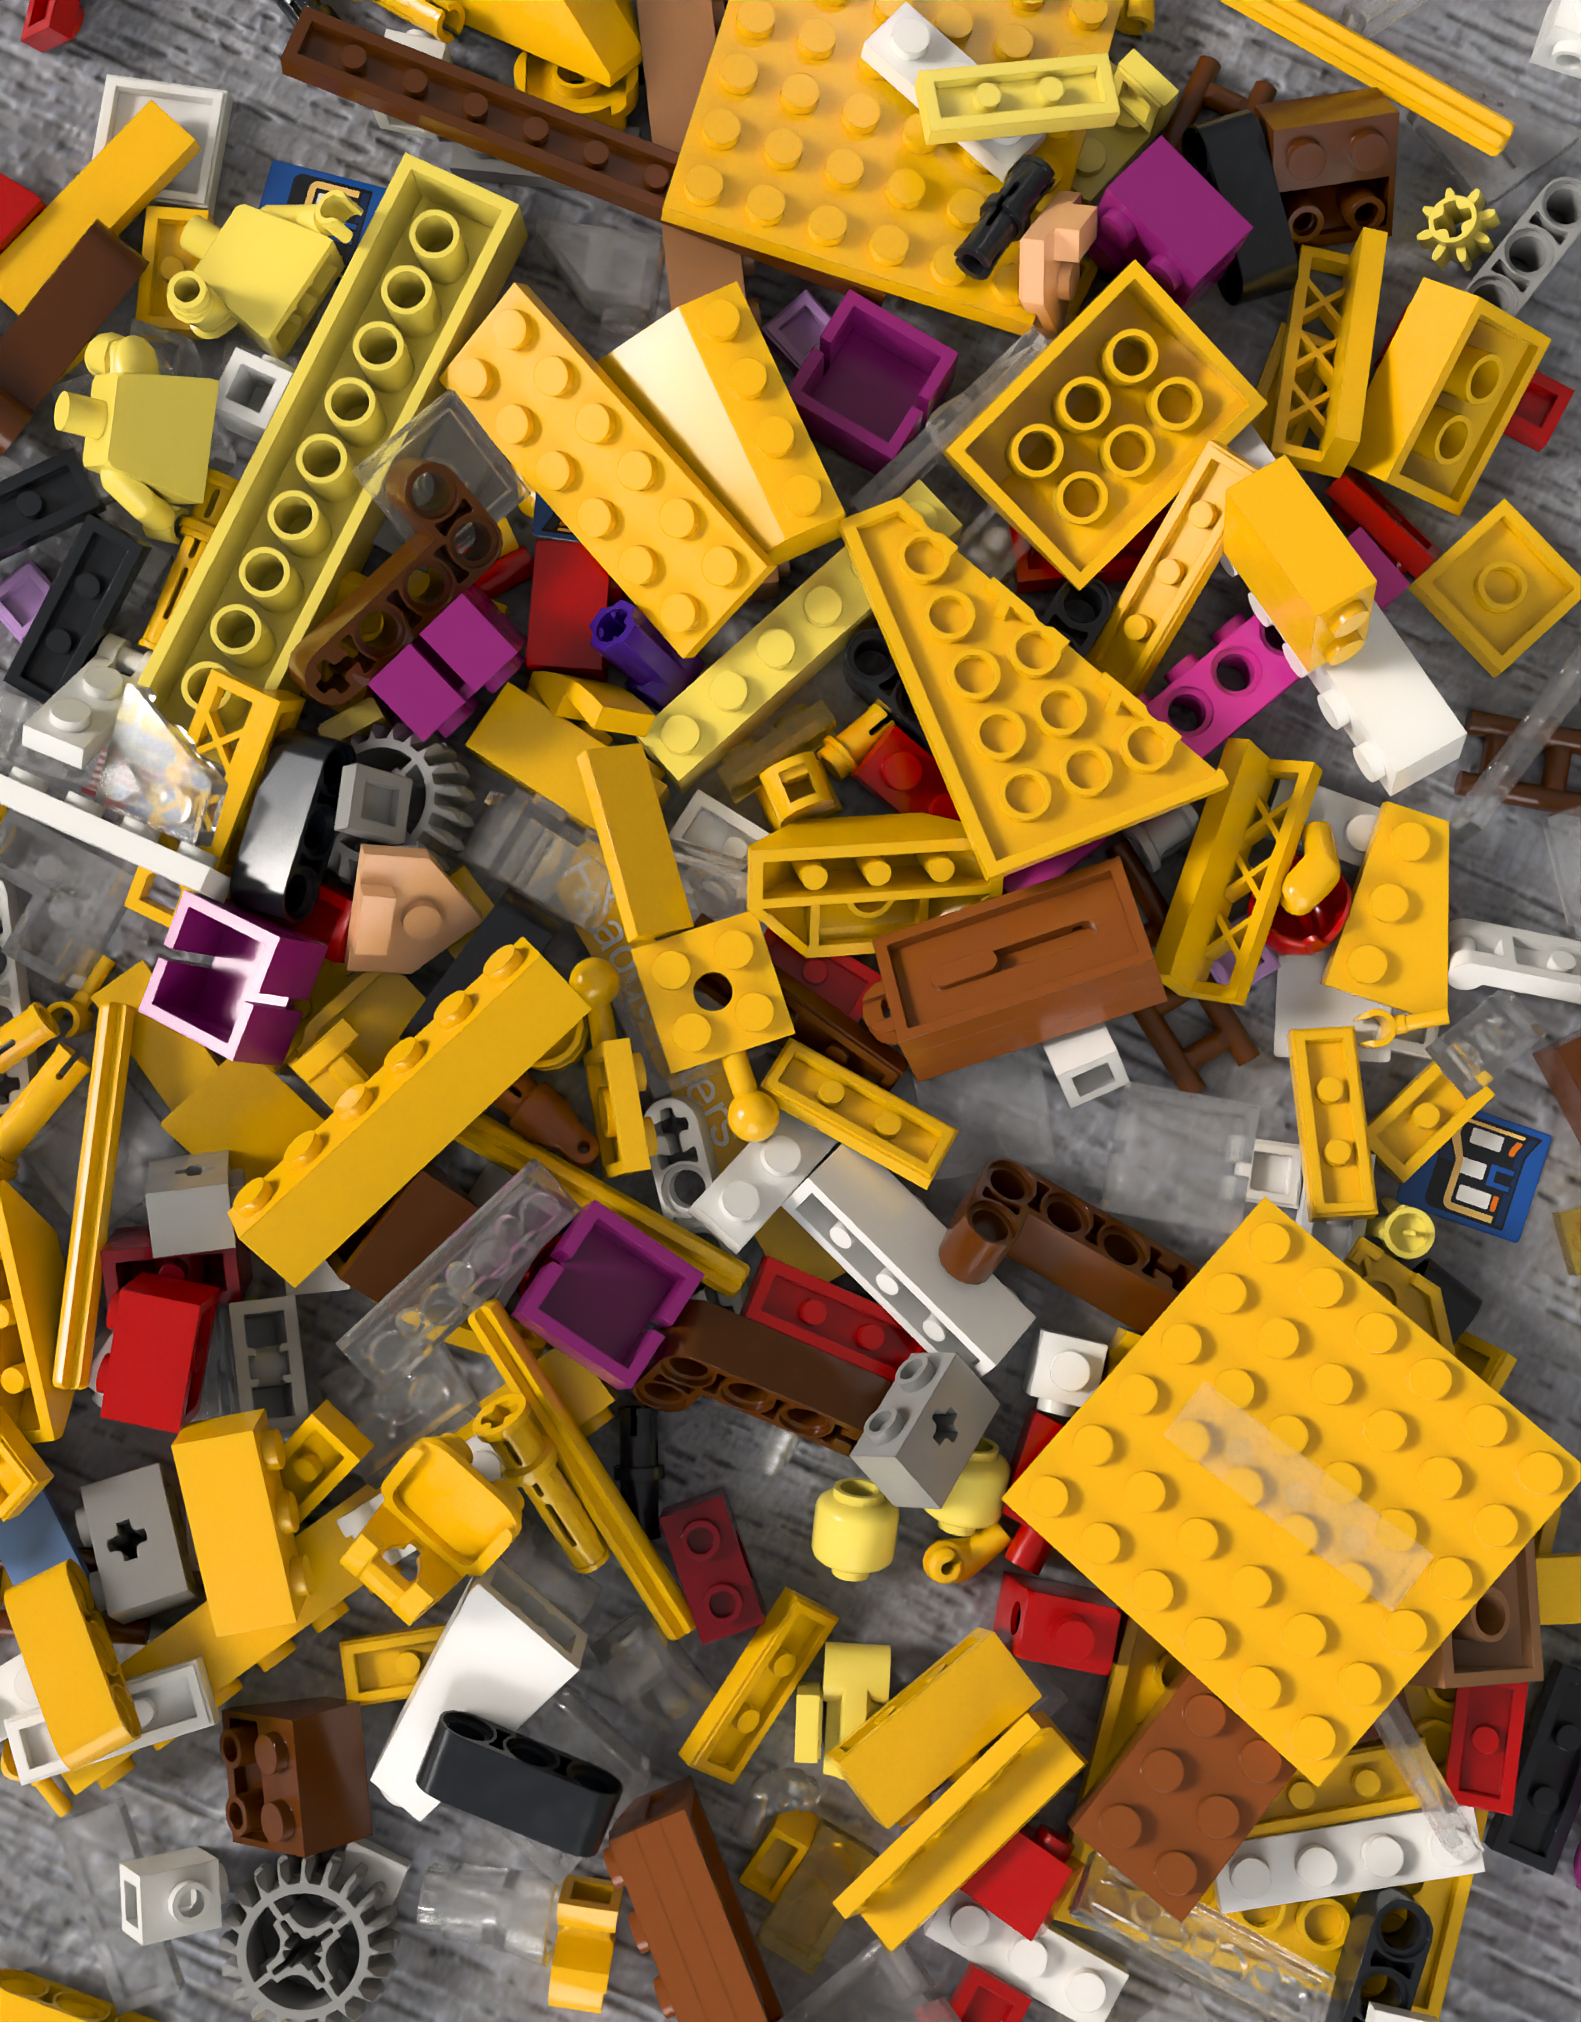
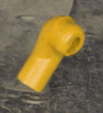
M1314 821L1304 826L1301 835L1304 857L1288 873L1282 883L1280 903L1285 911L1292 915L1301 916L1311 912L1313 907L1319 904L1339 882L1341 867L1331 824L1324 821Z

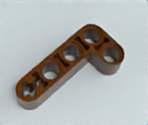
M98 218L90 225L0 339V457L30 421L35 408L121 302L150 263Z
M416 456L403 458L394 464L386 480L387 496L395 509L416 533L303 638L291 652L288 663L290 677L297 687L320 703L334 706L344 704L352 699L409 643L418 637L460 594L477 581L500 556L503 539L499 526L455 472L446 465ZM429 472L434 480L433 496L425 504L417 506L412 494L413 484L420 475ZM471 522L475 529L474 544L470 550L463 554H458L454 541L456 533L461 526ZM426 566L430 578L428 588L420 596L411 598L407 586L409 577L416 569ZM380 611L384 622L381 633L375 639L364 642L360 633L362 621L370 613ZM341 640L358 652L354 658L347 655L349 651L339 646ZM324 659L330 662L328 667L333 673L332 677L326 682L321 680L322 675L316 668Z
M999 1157L990 1160L985 1165L958 1205L940 1244L938 1254L940 1262L947 1273L958 1281L972 1285L986 1282L1002 1259L1007 1256L1143 1335L1200 1271L1197 1266L1186 1258L1024 1165L1009 1158Z
M689 1299L672 1326L659 1329L652 1328L665 1336V1338L636 1381L633 1393L642 1404L664 1412L683 1411L701 1395H704L850 1457L849 1455L864 1432L866 1421L878 1409L893 1382L716 1304L704 1300Z

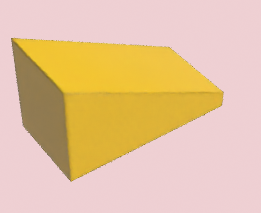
M785 1796L739 1876L738 1882L773 1903L809 1850L820 1817Z

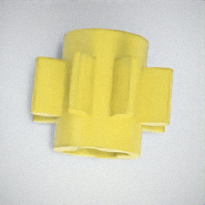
M1451 187L1447 188L1445 198L1439 201L1434 208L1424 206L1422 209L1429 221V229L1416 235L1417 240L1423 249L1435 248L1431 259L1440 270L1447 266L1451 260L1461 263L1464 269L1469 271L1471 270L1473 259L1477 258L1483 251L1493 253L1495 250L1488 237L1487 230L1501 224L1500 218L1495 209L1483 210L1486 200L1477 188L1470 193L1468 198L1456 195ZM1464 222L1461 227L1462 234L1453 237L1456 233L1455 225Z

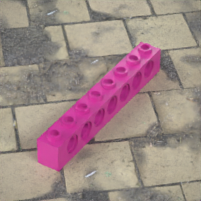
M1359 527L1346 539L1377 580L1374 600L1383 611L1410 585V582L1368 534ZM1240 612L1211 637L1217 646L1201 660L1191 652L1166 673L1163 678L1169 683V686L1151 700L1145 692L1136 698L1146 705L1149 714L1157 721L1166 722L1182 736L1180 740L1204 760L1226 742L1227 738L1233 736L1301 678L1290 667L1284 652L1274 649L1269 645L1265 638L1266 627L1259 621L1256 615L1247 620ZM1232 666L1239 670L1245 681L1244 690L1230 691L1224 688L1217 679V667ZM1174 705H1183L1190 708L1196 715L1197 729L1185 732L1175 728L1169 720L1168 708ZM1115 833L1004 876L1002 895L1070 872Z

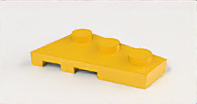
M1386 801L1382 803L1352 889L1350 916L1334 941L1320 984L1408 1014L1447 1008L1448 1011L1449 821Z

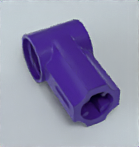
M621 599L613 606L601 608L589 626L592 630L590 645L627 678L624 685L633 695L658 712H661L691 685L706 665L705 661L698 654L693 658L683 659L636 606Z

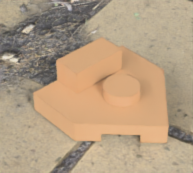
M1060 190L1020 239L1019 300L1027 313L1036 314L1033 328L1039 338L1055 339L1062 332L1069 301L1075 298L1078 290L1080 277L1079 261L1097 238L1098 206L1081 205L1082 192Z
M361 844L344 957L347 971L412 974L484 921L482 913L466 894H463L448 877L442 866L427 849Z

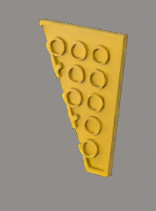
M898 497L839 520V532L987 883L1222 791L1227 787L1229 782L1223 770L1218 768L1216 771L1180 740L1182 736L1166 722L1157 721L1149 714L1144 703L1106 671L1102 674L1069 646L1070 641L1054 627L1045 626L1036 618L1034 610L994 576L990 579L958 552L959 547L943 533L934 532L924 522L923 516L902 498Z

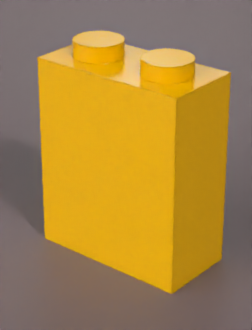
M1283 455L1227 488L1225 493L1223 552L1308 673L1326 662L1331 666H1335L1351 658L1365 643L1364 640L1367 636L1377 580L1286 455Z

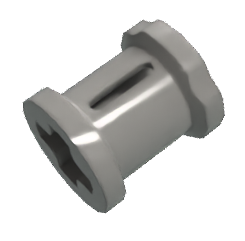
M1189 803L1123 829L1122 832L1124 838L1129 840L1147 871L1154 873L1161 868V861L1192 843L1200 818Z

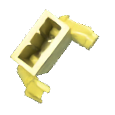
M336 189L326 193L317 204L265 205L261 209L240 204L235 207L222 228H219L200 215L194 216L188 221L182 231L180 246L183 250L200 259V262L194 271H181L170 279L167 287L168 308L177 319L189 324L194 334L202 339H219L237 326L270 356L284 361L345 268L334 241L327 236L334 235L343 243L350 242L353 232L344 224L353 215L361 216L363 209L343 191Z
M113 332L98 334L89 342L84 356L87 369L95 376L92 382L91 397L67 391L61 392L54 411L55 427L59 431L85 437L84 467L100 474L103 488L135 519L142 523L143 531L148 538L180 545L181 538H177L174 532L175 521L177 518H182V516H189V510L172 506L169 503L203 504L219 380L160 375L156 352L144 338L136 335L125 337Z

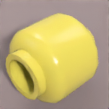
M982 1436L941 1509L924 1508L928 1514L938 1520L937 1525L941 1530L956 1536H972L975 1534L976 1529L990 1527L999 1521L1004 1503L1001 1498L1008 1490L1011 1467L1006 1458L999 1453L998 1445Z
M844 1478L836 1481L833 1488L820 1494L815 1504L811 1542L814 1556L822 1564L832 1568V1574L839 1579L852 1582L868 1579L870 1573L886 1568L893 1560L896 1550L899 1508L894 1507L869 1479Z

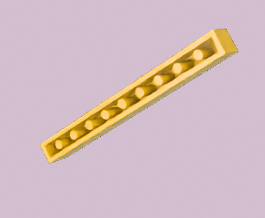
M555 1347L537 1360L585 1438L614 1417L608 1406L620 1394L613 1386ZM505 1383L434 1436L453 1433L464 1441L475 1436L472 1424L476 1415L491 1401L503 1395L511 1394L510 1388ZM397 1463L295 1536L299 1556L306 1554L310 1560L314 1581L313 1593L307 1596L296 1623L216 1637L208 1602L206 1601L122 1662L120 1667L124 1678L128 1679L202 1655L218 1708L244 1688L237 1677L258 1663L263 1672H267L297 1649L291 1638L302 1629L311 1624L315 1631L320 1633L346 1614L350 1608L344 1599L365 1584L339 1563V1560L353 1543L354 1538L352 1535L345 1538L336 1520L382 1492V1482ZM398 1562L392 1565L399 1573L404 1571ZM365 1585L370 1594H373L374 1592ZM175 1738L152 1745L156 1751H159ZM137 1750L86 1765L75 1772L70 1770L61 1773L75 1796L95 1781L104 1791L137 1766L130 1756Z

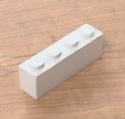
M841 1144L781 1204L928 1353L957 1352L979 1379L998 1365L1037 1318L1020 1302L1017 1295L1010 1288L1003 1285L993 1274L986 1282L972 1285L958 1281L947 1273L938 1255L939 1247L947 1228L927 1209L924 1202L913 1195L886 1167L844 1144Z

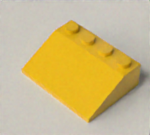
M1135 259L1062 330L941 455L1004 520L1080 591L1180 492L1209 440L1220 441L1227 446L1269 403Z
M737 281L675 308L597 361L598 365L777 566L842 537L839 532V520L845 518L844 509Z

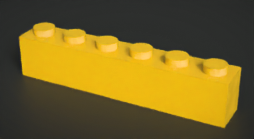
M523 936L513 945L509 944L501 947L490 956L484 965L483 973L464 991L452 993L439 1004L435 1010L434 1019L414 1038L408 1037L401 1040L389 1051L385 1057L384 1066L365 1084L360 1083L349 1088L336 1102L334 1113L314 1131L308 1130L296 1137L286 1149L283 1160L264 1178L258 1177L251 1180L239 1191L234 1199L233 1207L227 1212L238 1239L291 1286L296 1288L592 1008Z

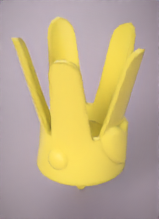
M1389 1197L1383 1198L1381 1200L1382 1206L1389 1214L1386 1217L1367 1219L1365 1234L1380 1238L1382 1244L1379 1248L1392 1258L1401 1257L1408 1261L1427 1253L1435 1239V1228L1430 1217L1420 1209L1402 1205Z

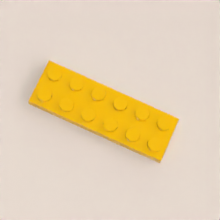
M513 283L438 378L442 385L683 659L695 657L777 567L774 561L527 284Z

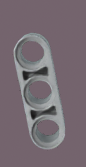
M1560 177L1547 184L1464 291L1485 299L1515 317L1581 233V180L1575 177ZM1547 210H1554L1560 213L1565 218L1567 224H1560L1554 221L1549 216ZM1510 257H1517L1523 260L1528 265L1530 272H1522L1516 269L1511 263Z

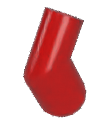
M455 544L458 554H463L470 550L467 544ZM522 545L515 551L496 560L474 583L489 598L497 597L532 577L534 560L526 547Z

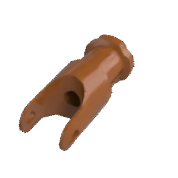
M524 1073L510 1086L512 1090L521 1096L520 1098L507 1089L492 1103L510 1118L508 1126L530 1144L536 1143L550 1152L559 1153L578 1168H589L597 1162L600 1148L597 1138L579 1123L577 1115L570 1107L569 1101L547 1082L538 1084ZM581 1147H586L589 1149V1152L582 1154L578 1150Z

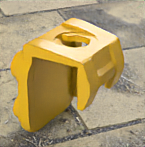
M363 972L308 1022L304 1028V1042L285 1059V1062L334 1111L336 1102L349 1088L356 1084H365L384 1066L385 1057L401 1041L399 1037L427 998L403 974Z
M453 1433L423 1437L410 1447L382 1482L381 1491L385 1500L339 1560L340 1564L368 1586L408 1626L412 1625L444 1597L466 1574L477 1577L483 1575L516 1539L522 1529L521 1519L524 1499L520 1491L508 1481L495 1479L490 1482L471 1465L473 1453L469 1445ZM409 1543L421 1553L416 1559L418 1569L415 1579L409 1582L383 1558L386 1551L394 1548L404 1550Z

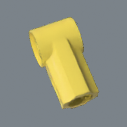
M825 1642L822 1688L823 1702H827L823 1774L845 1780L826 1754L880 1710L883 1705L888 1703L891 1668L890 1645Z

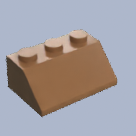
M1534 1536L1407 1685L1448 1689L1544 1681Z

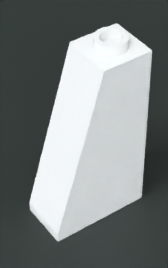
M498 1558L483 1575L478 1577L472 1576L383 1745L370 1781L380 1788L381 1793L390 1803L403 1807L420 1822L441 1802L423 1792L415 1782L417 1771L440 1714L450 1710L464 1711L515 1732L580 1670L588 1635Z

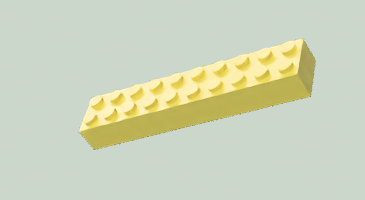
M405 152L121 715L122 719L142 733L181 751L211 669L220 668L264 690L285 689L298 696L300 695L302 689L295 685L289 674L288 663L290 654L296 645L333 611L341 578L351 570L361 573L374 547L372 541L393 507L386 490L388 473L394 464L403 458L419 457L450 395V392L442 385L438 378L490 314L528 238L519 204ZM227 690L224 691L217 710L226 735L243 729L252 706V702ZM210 732L205 744L213 741ZM238 741L230 744L233 753L236 749ZM217 749L200 756L199 760L225 772Z

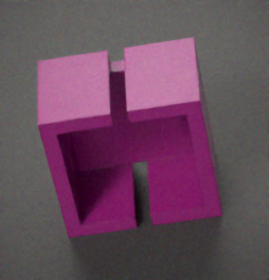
M1161 135L1106 188L1098 205L1097 238L1088 249V253L1100 269L1110 274L1115 273L1116 275L1136 259L1186 313L1222 277L1234 259V255L1239 251L1254 227Z
M849 289L820 335L819 350L814 347L812 348L787 389L810 437L890 484L919 438L920 426H926L930 414L936 410L954 381L959 353ZM824 368L828 369L823 376Z
M474 583L419 634L420 636L409 643L387 664L368 685L423 742L436 730L447 738L480 704L472 696L483 685L491 694L495 693L520 669V665L525 659L518 652L527 641V637Z
M184 890L163 945L174 950L215 956L212 966L158 957L138 1011L231 1061L283 1066L303 1012L295 1009L294 1005L297 999L308 1001L329 946L264 914L240 908L231 899H226L223 904L200 893Z
M594 1199L580 1209L550 1254V1257L560 1264L553 1261L540 1269L509 1317L617 1390L630 1389L634 1386L665 1338L655 1329L642 1332L647 1323L656 1329L672 1326L705 1274Z

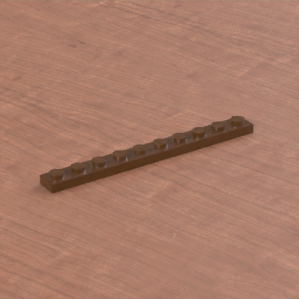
M304 6L280 58L282 74L840 294L846 295L848 290L851 289L882 307L886 292L662 221V209L679 153Z

